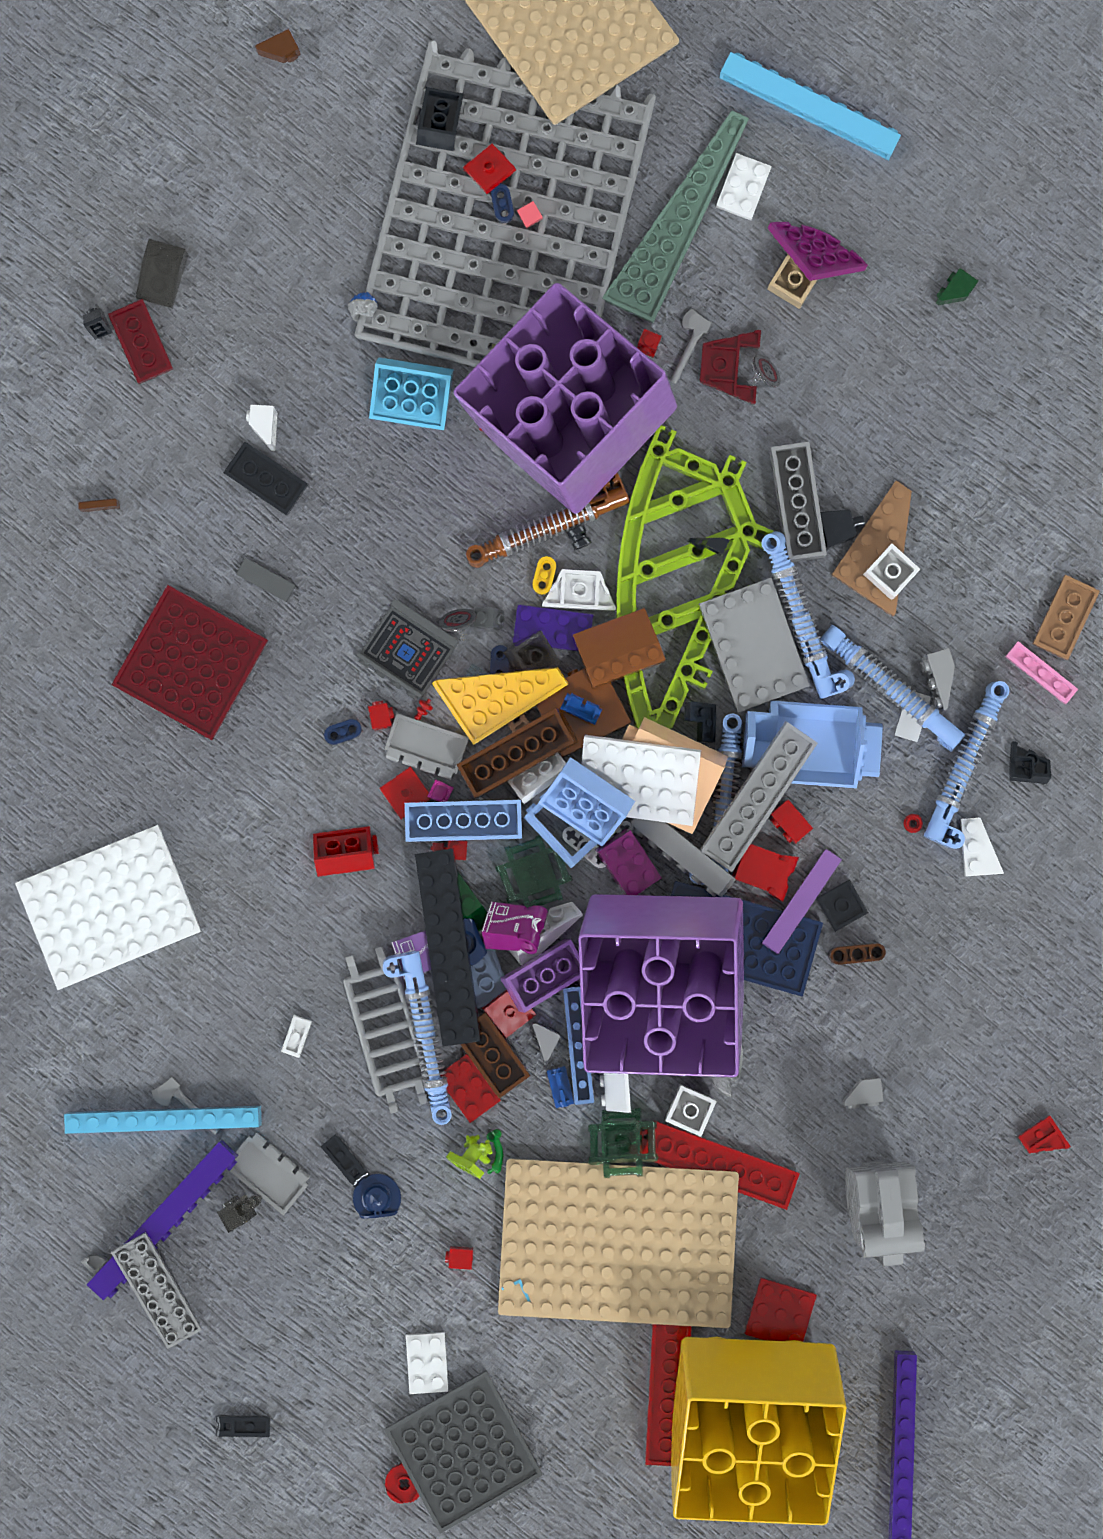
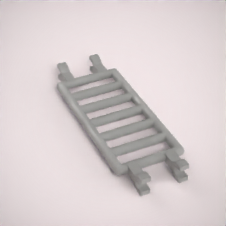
M379 947L375 951L380 968L359 973L354 955L345 957L351 976L344 978L343 984L375 1094L377 1096L386 1095L389 1110L392 1114L399 1111L393 1092L415 1086L420 1105L426 1104L429 1101L424 1090V1081L422 1079L425 1076L423 1075L383 1088L380 1084L379 1076L416 1065L421 1066L422 1064L419 1063L421 1058L417 1056L416 1058L376 1069L373 1059L375 1057L412 1046L415 1048L416 1055L420 1053L416 1050L419 1046L415 1044L417 1040L414 1039V1036L416 1034L412 1032L415 1029L411 1026L414 1022L410 1020L412 1017L409 1014L411 1009L408 1008L410 1004L406 999L402 976L394 977L395 983L354 994L353 983L384 974L383 961L386 958L384 947ZM393 963L387 968H391V971H394L398 965ZM398 990L401 1002L360 1013L357 1002ZM403 1009L406 1020L365 1032L362 1021ZM409 1028L412 1039L375 1050L370 1049L368 1039Z

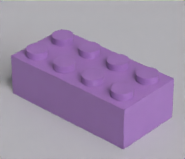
M571 939L560 941L500 978L518 1011L525 1013L580 979L579 953Z

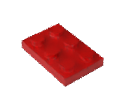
M467 1054L444 1070L446 1071L445 1074L440 1075L447 1077V1092L470 1123L501 1101Z

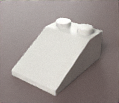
M603 1073V1075H600V1087H604L605 1094L601 1095L602 1106H606V1111L631 1112L628 1074Z

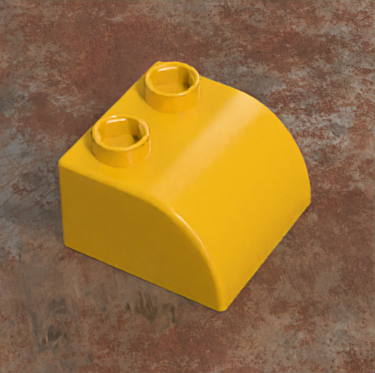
M685 1337L682 1340L673 1409L671 1448L673 1516L676 1519L825 1525L828 1523L847 1410L837 1351L833 1344L809 1343L796 1340L726 1339L722 1337Z

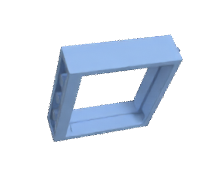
M533 803L526 810L527 815L524 819L570 868L597 845L591 839L574 856H571L535 817L543 806Z

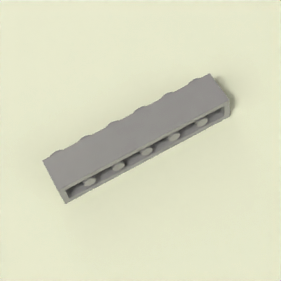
M634 818L630 823L635 827L633 831L641 838L644 835L649 839L648 844L655 849L661 848L664 851L662 853L664 857L669 861L672 859L677 861L678 864L676 866L684 873L688 870L693 874L691 878L699 885L704 883L707 886L706 891L712 896L718 895L722 897L736 880L666 822Z

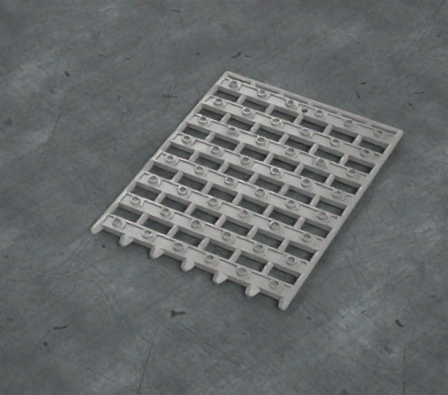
M434 40L429 41L365 293L369 292L371 296L373 291L402 297L403 299L399 314L379 309L375 310L372 317L359 314L355 337L476 367L480 360L474 359V355L486 356L491 351L492 344H497L501 340L480 335L483 319H492L514 326L530 309L526 307L530 290L545 294L553 284L559 283L584 304L596 306L595 313L602 317L605 300L602 298L610 285L656 96L649 94L643 104L621 99L620 87L615 85L608 90L606 95H600L579 109L605 116L601 132L571 125L574 113L565 118L564 123L559 122L554 125L549 119L535 116L538 103L517 73L511 72V65L506 58H502L497 67L494 68L474 63V53L470 48L466 49L461 57L457 59L438 54L437 43ZM428 73L458 80L455 90L458 93H463L465 82L494 89L491 105L468 99L462 100L459 119L485 125L482 141L456 135L454 151L416 145L418 126L415 124L419 109H422ZM502 91L531 98L528 113L525 114L498 107ZM612 118L641 125L638 141L608 134ZM493 127L522 134L518 150L498 145L494 146L516 168L508 187L513 209L518 210L534 201L543 219L539 221L537 232L507 225L508 223H498L471 216L474 200L493 204L491 192L486 194L471 177L443 171L446 156L452 155L472 160L491 145L489 140ZM529 136L559 143L555 159L527 153L526 148ZM410 145L439 152L436 169L406 162ZM566 145L596 152L592 168L562 161ZM603 154L632 161L629 177L599 170ZM520 172L550 179L546 196L516 189ZM557 181L586 188L583 205L553 198ZM401 182L429 188L427 204L424 205L397 198ZM594 190L623 197L620 213L590 207ZM442 191L466 197L467 200L463 214L434 207L437 192ZM498 193L497 197L503 198L504 194ZM503 211L502 216H507L508 213ZM394 218L421 225L418 240L413 241L389 235L391 219ZM548 218L576 224L577 229L574 241L544 234ZM428 227L458 234L454 250L425 244ZM589 227L613 233L611 249L608 250L581 243L584 228ZM465 236L495 243L491 259L462 253ZM502 245L532 252L528 268L499 262ZM539 254L568 261L565 277L536 271L535 268ZM382 255L412 261L408 278L378 271ZM419 263L449 270L445 287L415 280ZM578 263L605 270L602 286L572 280L575 264ZM456 272L486 279L482 296L452 289ZM493 281L523 288L519 305L489 298ZM410 300L440 307L436 323L407 317L406 314ZM447 309L475 315L476 320L473 332L444 326L443 323ZM366 327L394 334L393 339L363 332V329ZM403 336L430 343V347L427 348L400 341V338ZM472 340L477 341V345L474 347L470 345ZM440 345L467 352V356L464 357L437 350V347Z

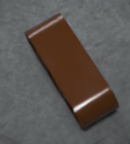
M877 943L832 948L828 953V958L832 963L838 965L882 960L886 955V950L883 945ZM877 946L880 948L881 954L875 958L872 956L871 951ZM858 948L861 950L862 955L859 959H854L852 952ZM837 950L841 951L843 955L840 961H835L833 958V954Z

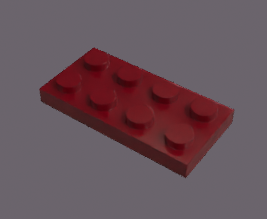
M143 299L108 313L138 384L173 370Z

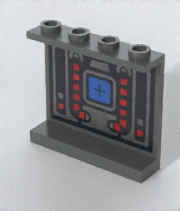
M394 599L390 604L391 608L362 651L358 652L356 656L359 658L358 662L366 668L370 665L376 669L374 671L375 674L381 678L388 677L391 679L390 684L398 689L403 687L407 690L406 694L414 700L417 697L422 699L459 644V641L397 599Z

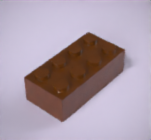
M485 1012L478 1017L482 1041L460 1045L497 1097L501 1098L529 1078L531 1074Z

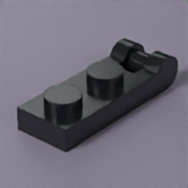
M337 1134L320 1146L353 1187L356 1188L363 1178L366 1179L370 1176L369 1172L361 1165ZM356 1168L359 1173L353 1176L350 1172Z
M216 1416V1422L218 1423L216 1436L270 1437L271 1416ZM226 1423H231V1429H226Z

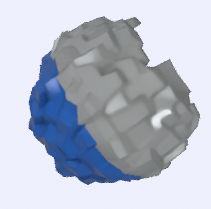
M369 292L355 295L350 303H348L350 316L356 322H358L359 314L372 317L377 309V301Z

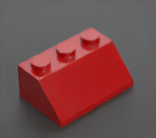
M370 826L313 834L314 863L317 877L375 869Z

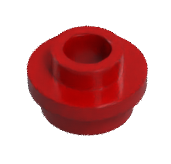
M909 814L905 817L903 825L906 831L916 833L921 830L923 821L919 815ZM911 820L916 821L915 827L910 826L909 823Z

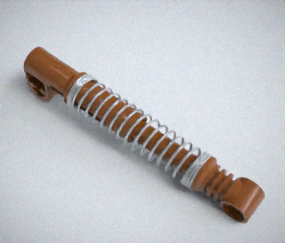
M616 473L611 478L615 489L610 490V482H608L602 488L604 493L594 497L577 514L572 513L568 508L565 510L561 508L562 511L558 512L556 510L555 514L550 512L548 517L544 515V522L539 517L540 523L537 524L533 519L534 526L532 527L527 522L529 527L527 529L522 524L523 530L520 531L516 526L517 533L515 534L510 529L512 534L510 536L505 531V534L502 532L496 535L493 542L488 541L489 544L485 542L484 546L482 544L470 546L466 552L468 563L474 568H480L486 562H489L488 559L493 560L492 557L496 559L498 558L497 555L499 557L512 555V548L517 553V546L521 550L524 549L523 544L529 548V541L534 546V539L538 543L541 542L540 537L546 541V534L549 538H552V535L557 536L559 532L563 534L564 530L574 529L576 525L579 527L580 523L586 524V521H595L600 515L629 504L630 501L619 474ZM474 553L481 554L478 560H473L471 557Z

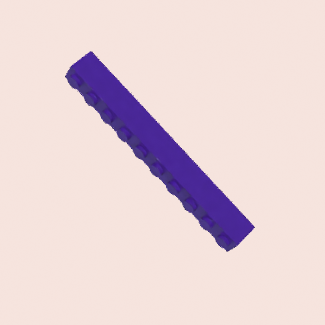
M223 1140L218 1142L125 1243L146 1232L157 1250L156 1244L160 1240L164 1242L171 1234L169 1230L173 1226L177 1228L184 1221L182 1216L187 1211L191 1213L198 1204L195 1202L200 1197L204 1199L210 1193L209 1187L213 1183L217 1185L223 1179L222 1173L226 1169L230 1171L236 1165L237 1161L235 1159L239 1155ZM112 1256L86 1285L102 1300H105L107 1297L111 1299L118 1291L116 1287L120 1283L125 1284L127 1279Z
M894 1350L889 1539H912L917 1355L914 1351Z

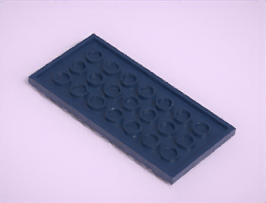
M674 881L671 896L714 897L706 889ZM723 895V896H722V897L735 898V897H731V896H728V895ZM742 900L744 980L803 997L823 922L803 917L779 954L763 945L762 942L783 911Z

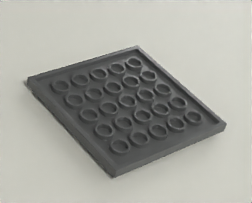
M487 1371L480 1373L384 1428L440 1534L543 1475Z

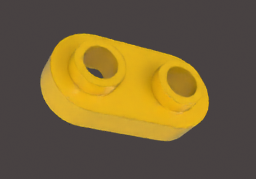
M542 557L537 563L533 579V589L537 594L545 595L552 587L556 562L551 557ZM549 564L550 569L544 570L543 565ZM540 582H544L546 587L541 589L538 585Z

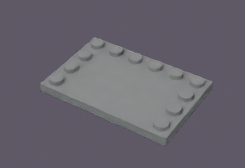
M772 578L699 603L737 712L809 687Z

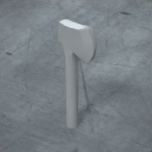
M694 309L689 310L682 320L683 329L693 330V334L669 380L674 384L677 383L697 341L703 334H707L712 322L703 318Z
M173 1077L160 1087L152 1090L154 1100L160 1105L168 1106L172 1097H174L186 1108H197L183 1094L180 1089L181 1085ZM209 1129L214 1135L220 1131V1129Z

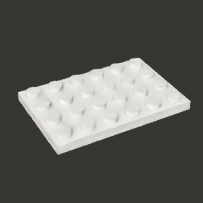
M591 735L584 736L582 765L635 801L626 817L693 826L701 750Z

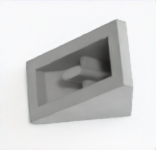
M533 1023L532 1025L544 1061H548L561 1035L538 1023Z

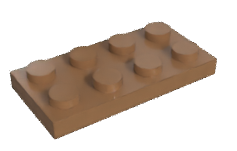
M1064 575L1032 644L1068 660L1100 590Z

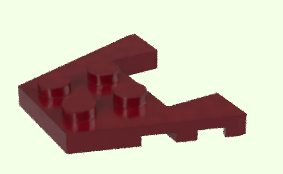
M761 330L703 343L700 383L755 405L757 386L737 385L740 347L760 348Z

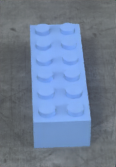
M521 800L404 803L406 842L522 839Z

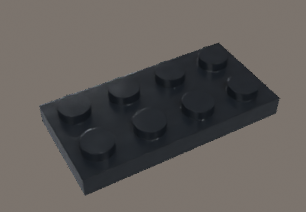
M246 442L243 443L223 472L226 476L286 516H288L308 486V483Z

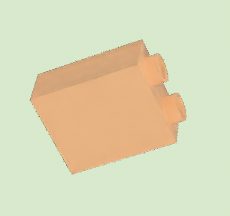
M645 717L639 729L629 724L622 740L701 750L693 826L669 823L693 834L725 768L728 756Z

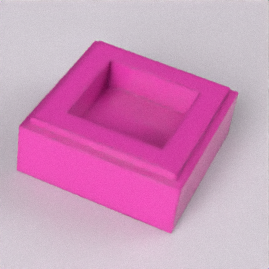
M435 779L427 797L438 802H448L453 787Z

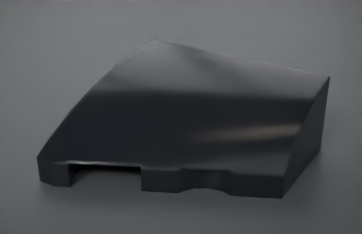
M689 538L688 543L702 550L706 548L722 556L730 540L726 538Z
M1012 741L1009 763L1010 781L1047 784L1051 779V761L1043 756H1038L1030 749L1027 751L1017 746L1018 742Z

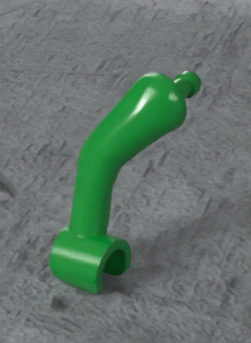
M499 1129L489 1132L486 1136L487 1140L493 1142L496 1152L492 1168L487 1170L488 1174L492 1172L499 1173L502 1169L504 1153L500 1142L502 1133Z

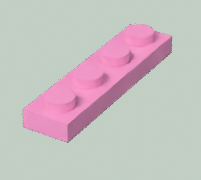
M1016 642L1005 656L1063 704H1067L1078 690L1020 642Z

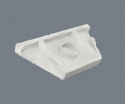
M562 569L542 603V607L616 611L615 604L600 571Z

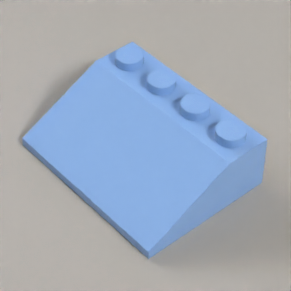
M570 757L538 804L600 846H603L626 818L635 801Z

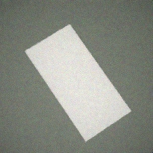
M920 694V698H925V702L930 701V696ZM904 709L901 712L895 736L918 742L922 726L916 723L917 719L915 717L911 719L912 715L910 713L907 715V711Z

